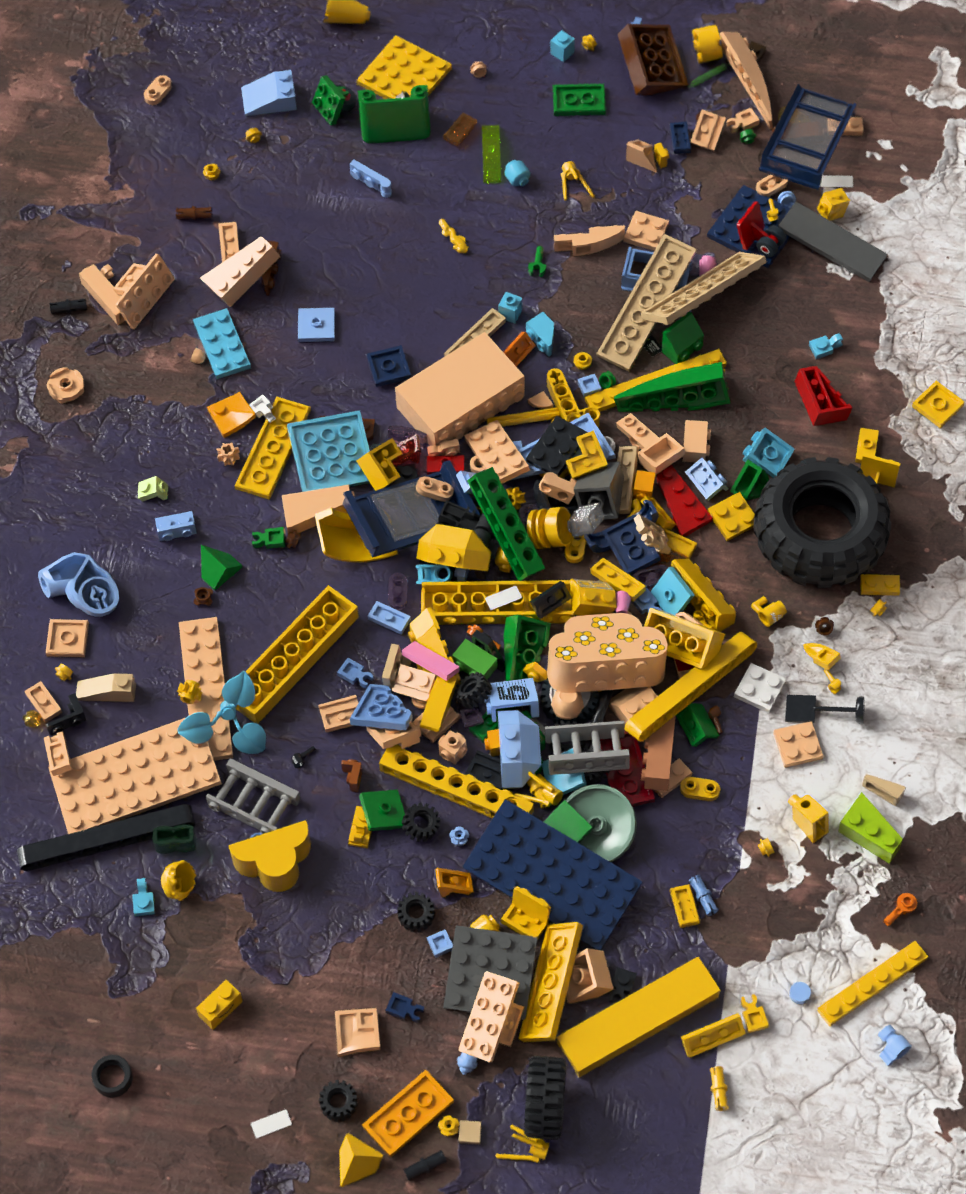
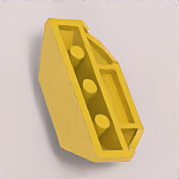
M436 524L419 539L416 558L429 563L462 569L488 571L491 551L485 546L474 530Z

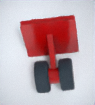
M755 201L737 223L742 247L744 250H748L756 240L758 241L756 246L759 252L764 256L773 257L778 251V246L783 245L787 236L778 226H770L766 232L763 231L765 228L759 202Z

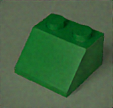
M690 311L663 332L662 353L674 364L686 361L693 352H697L703 347L704 334Z

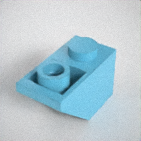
M541 312L526 322L525 332L537 344L538 349L541 352H545L549 357L552 354L554 322L544 312Z

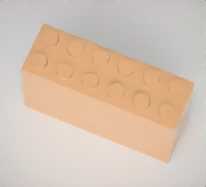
M484 332L395 387L397 409L429 446H437L441 442L457 438L458 440L461 439L464 434L475 430L480 424L487 421L488 418L505 411L511 404L521 401L525 396L524 375Z

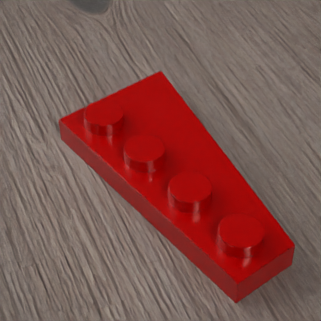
M672 465L655 475L661 493L665 497L667 507L673 516V521L676 523L675 526L678 528L679 535L686 537L712 522L713 517Z

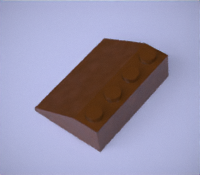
M627 24L618 33L636 95H654L689 86L670 25Z

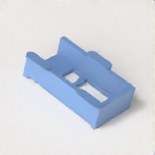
M629 246L622 273V290L632 292L641 276L630 273L633 261L648 263L654 252L632 249ZM692 260L675 291L687 284L689 272L692 269Z

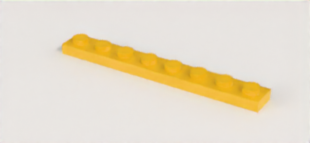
M717 349L585 396V402L588 407H595L601 412L616 406L614 396L646 381L680 370L722 362L724 368L727 363L720 350Z

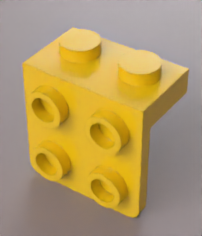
M516 886L513 890L512 904L501 918L500 923L521 935L539 938L548 925L551 907L544 899H538L527 889Z

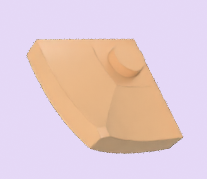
M377 1008L335 1011L338 1057L380 1050Z

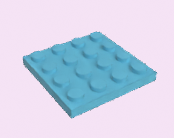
M360 410L287 424L302 492L343 485L351 487L370 483L356 460L370 451Z

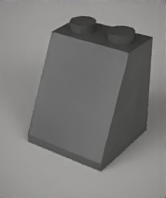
M608 462L607 467L578 478L574 487V493L582 520L614 519L619 517L624 482L620 462Z

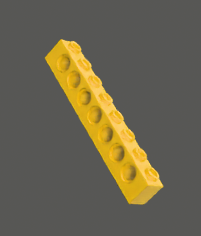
M398 744L386 748L379 762L381 772L492 819L505 799L531 815L534 812V803L525 797L519 798L508 790L495 788L489 782L483 783L477 780L476 777L470 774L464 775L453 767H445L437 760L426 759L420 753L409 752L405 748L402 749ZM401 761H407V762H408V763L405 764V765H400V764H399V762H401ZM420 768L425 769L424 772H417ZM436 776L444 777L441 780L434 779ZM456 783L462 785L458 788L453 787V785ZM472 791H478V792H479L478 795H472V794H470V793H471ZM492 798L498 800L495 803L489 802V800Z

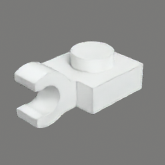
M261 395L249 404L258 418L264 415L269 423L276 419L270 410L273 406L264 395Z

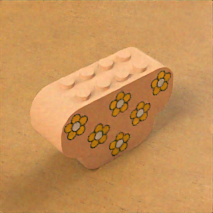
M612 613L573 617L565 623L564 632L556 634L549 641L547 666L549 684L554 689L564 693L656 686L663 681L665 675L667 641L661 631L652 627H642L640 620L630 614Z

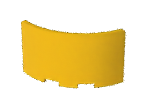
M331 507L315 514L322 551L332 559L344 562H370L385 559L398 553L395 550L372 558L348 513L336 511ZM384 511L386 517L388 518V520H389V522H390V524H391L390 515H388V514Z

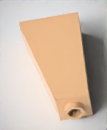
M349 485L282 495L288 534L289 532L293 533L294 530L297 533H301L317 526L315 514L331 507L336 511L347 513L343 505L345 498L343 492L349 491Z

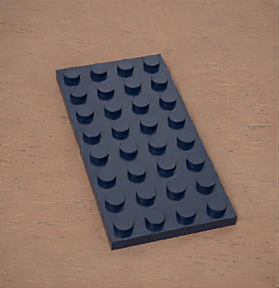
M506 799L462 866L466 871L511 898L513 897V890L517 886L527 889L538 899H544L551 907L549 921L551 923H581L583 928L580 940L600 951L605 946L643 884V881Z

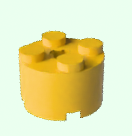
M716 25L692 30L694 49L698 52V63L723 58L722 46H720L719 41L720 36Z

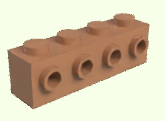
M675 716L645 739L644 748L648 749V753L644 752L643 764L646 765V769L642 768L641 780L645 781L644 789L668 791Z

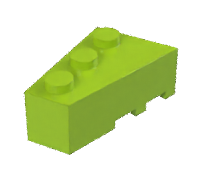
M862 792L841 820L838 829L839 833L889 864L899 851L903 840Z

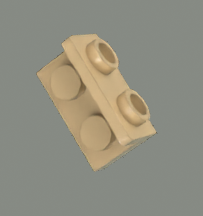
M391 644L382 675L383 685L389 686L391 690L395 686L400 665L410 667L412 662L402 656L400 647L397 644Z

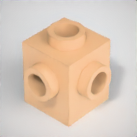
M450 730L446 735H442L438 741L439 755L455 765L467 752L465 737L458 732L454 733Z

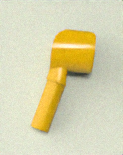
M770 199L771 210L767 211V217L769 221H774L778 219V209H775L773 199Z
M824 669L826 676L831 682L828 688L833 694H836L841 690V681L835 679L829 670Z

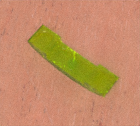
M482 125L484 183H501L499 125Z

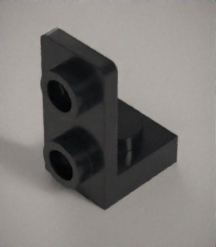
M75 693L68 696L70 703L67 706L71 714L46 724L50 735L57 734L72 726H79L82 722L86 721L85 714Z

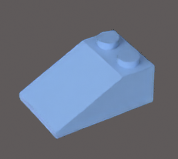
M291 70L273 72L241 87L245 116L297 110Z

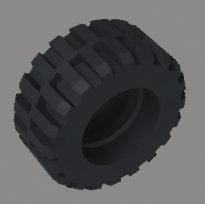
M533 1056L530 1058L524 1135L528 1138L548 1140L561 1138L566 1080L565 1059L546 1056Z

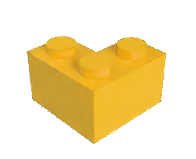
M393 438L356 460L375 491L383 489L401 477L391 462L402 454Z

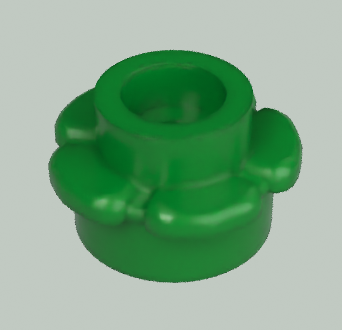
M747 129L740 133V141L744 142V144L754 142V139L757 137L753 129Z
M604 372L599 377V384L605 389L613 387L616 384V378L612 372Z

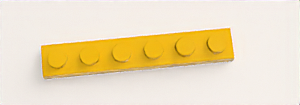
M916 941L912 942L817 1008L818 1013L829 1027L923 963L927 960L928 955Z

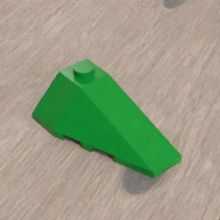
M522 615L506 617L504 629L506 681L528 679L523 669L527 664L540 662V655L549 641L551 623Z

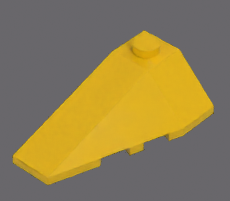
M428 607L410 623L409 639L411 643L416 641L454 663L451 656L447 657L449 655L445 640H440L439 624L431 607ZM457 673L454 676L458 677L457 684H461L460 676Z

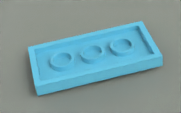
M227 308L193 319L194 326L216 380L251 368Z

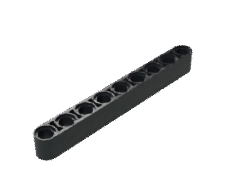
M185 804L39 841L17 849L20 869L22 871L35 870L194 828L196 823L191 805Z

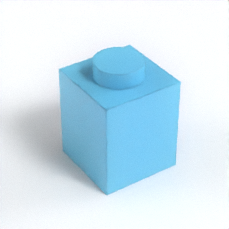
M561 30L551 40V54L562 62H565L575 52V38Z

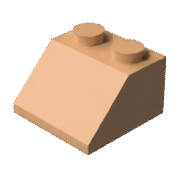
M651 687L628 688L612 697L609 707L619 720L624 721L626 725L632 716L658 696Z
M587 948L576 954L566 994L568 1003L598 998L613 990L604 951Z

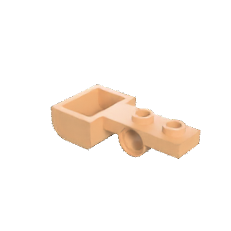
M631 413L616 422L617 428L629 438L632 446H637L639 450L642 449L638 452L639 463L648 472L658 474L685 456L684 447L666 433L659 438Z

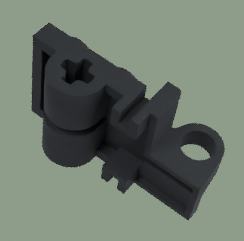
M446 500L439 515L438 524L474 530L485 546L491 551L490 560H493L499 543L484 513L478 515L475 513V509L471 513L469 512L470 507L467 506V509Z

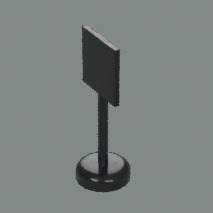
M787 694L785 722L806 723L812 721V723H815V711L855 712L856 722L864 724L865 697H857L856 707L816 706V695Z

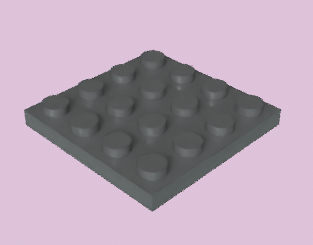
M456 925L443 1008L472 1012L481 982L487 971L519 982L513 1003L524 1006L520 1020H525L538 937Z

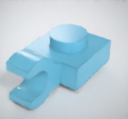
M840 333L835 334L829 340L827 336H823L809 341V347L815 358L819 359L833 354V348L843 345L841 342L843 338Z
M145 878L137 879L138 894L132 895L134 916L155 914L153 892L147 893Z

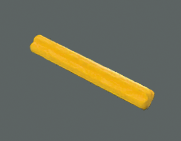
M558 408L490 417L487 419V424L498 420L500 425L504 427L555 419L560 414Z

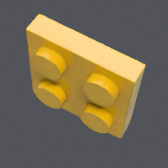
M935 381L912 403V408L941 428L964 406L965 401L938 381Z
M740 492L713 505L707 510L726 541L754 528L755 514Z

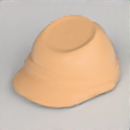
M557 690L551 702L555 715L565 720L576 718L584 708L581 692L564 693Z

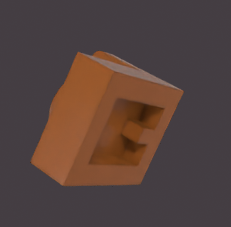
M353 759L342 760V771L348 773L347 784L350 786V791L359 792L363 773L362 764Z

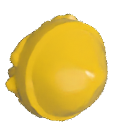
M184 860L169 864L161 876V886L165 895L170 899H177L178 901L185 899L196 884L194 881L196 877L195 869Z

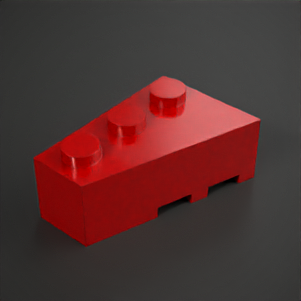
M817 366L799 369L794 382L813 426L846 421L853 407L850 404H846L841 398L842 395L839 391L836 392L830 385L831 382Z

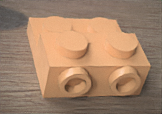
M412 721L406 731L366 727L369 734L383 749L393 747L396 744L403 749L420 742L421 731Z

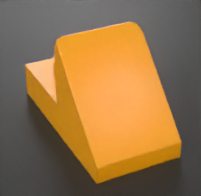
M443 868L435 869L438 889L443 898L452 892L467 895L473 892L471 873Z

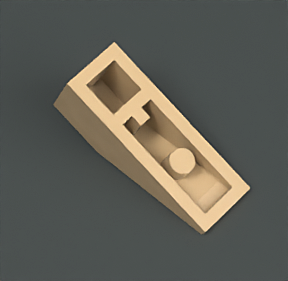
M109 674L77 682L76 696L81 701L134 702L135 679L133 674Z

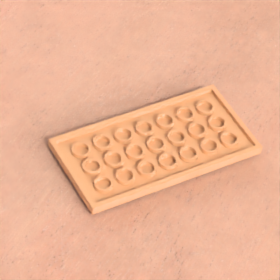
M181 719L70 759L72 770L53 776L49 767L68 834L121 821L221 785L222 782L208 741L196 744L178 734L177 729L184 720Z

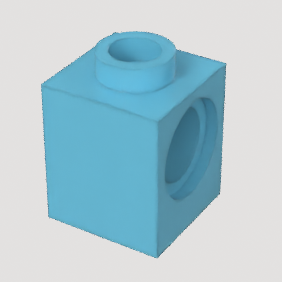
M505 292L498 305V312L506 317V321L515 324L522 312V297Z

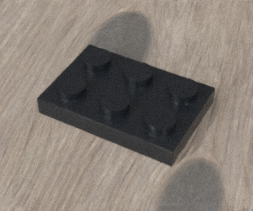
M556 416L526 457V462L546 473H555L559 477L567 466L566 460L573 458L579 449L576 437L588 432Z

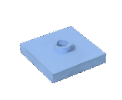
M334 308L298 309V342L335 341Z

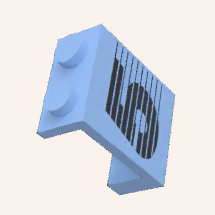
M533 678L490 683L492 686V690H490L491 695H487L489 698L487 700L484 699L486 703L487 715H491L492 722H496V709L529 705L531 717H539V701Z

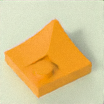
M241 392L207 407L223 438L237 432L256 418L255 412L250 408Z

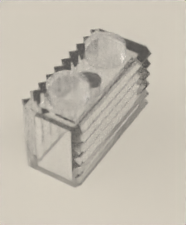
M600 503L578 507L576 512L567 521V528L574 538L576 536L592 534L604 520L605 516Z

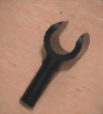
M312 746L301 754L295 753L293 755L292 763L296 769L305 764L303 758L315 751V747Z

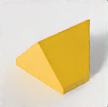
M349 1133L346 1134L339 1151L341 1187L374 1174L383 1158V1154Z

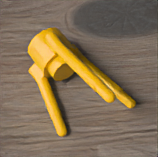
M572 161L564 163L562 165L563 172L560 174L562 177L564 200H567V178L569 180H578L579 178L591 197H594L595 195L575 163Z
M529 772L528 775L544 787L542 791L544 799L519 793L514 794L519 798L525 797L530 801L544 804L547 807L551 804L557 805L563 797L561 790L553 786L541 774L536 776L532 772Z
M514 1125L510 1126L511 1129L525 1136L524 1130ZM513 1134V1138L531 1145L529 1153H532L533 1156L496 1154V1158L531 1160L538 1163L539 1159L545 1160L549 1143L542 1139H527Z

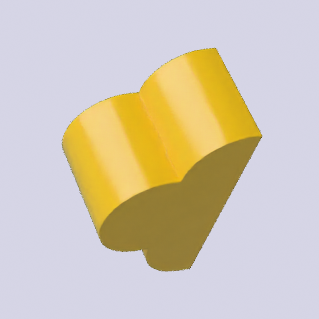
M305 820L228 846L233 865L240 874L247 877L259 876L265 888L274 892H283L293 887L299 877L298 863L308 856L311 850V841L308 825Z

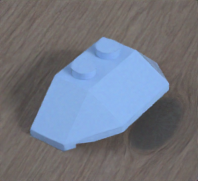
M518 710L498 711L502 789L522 788L531 778L528 773L532 772L534 774L541 766L539 726Z

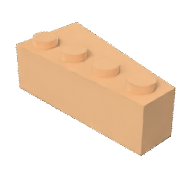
M260 237L202 276L201 280L231 307L275 263L280 255L264 238Z

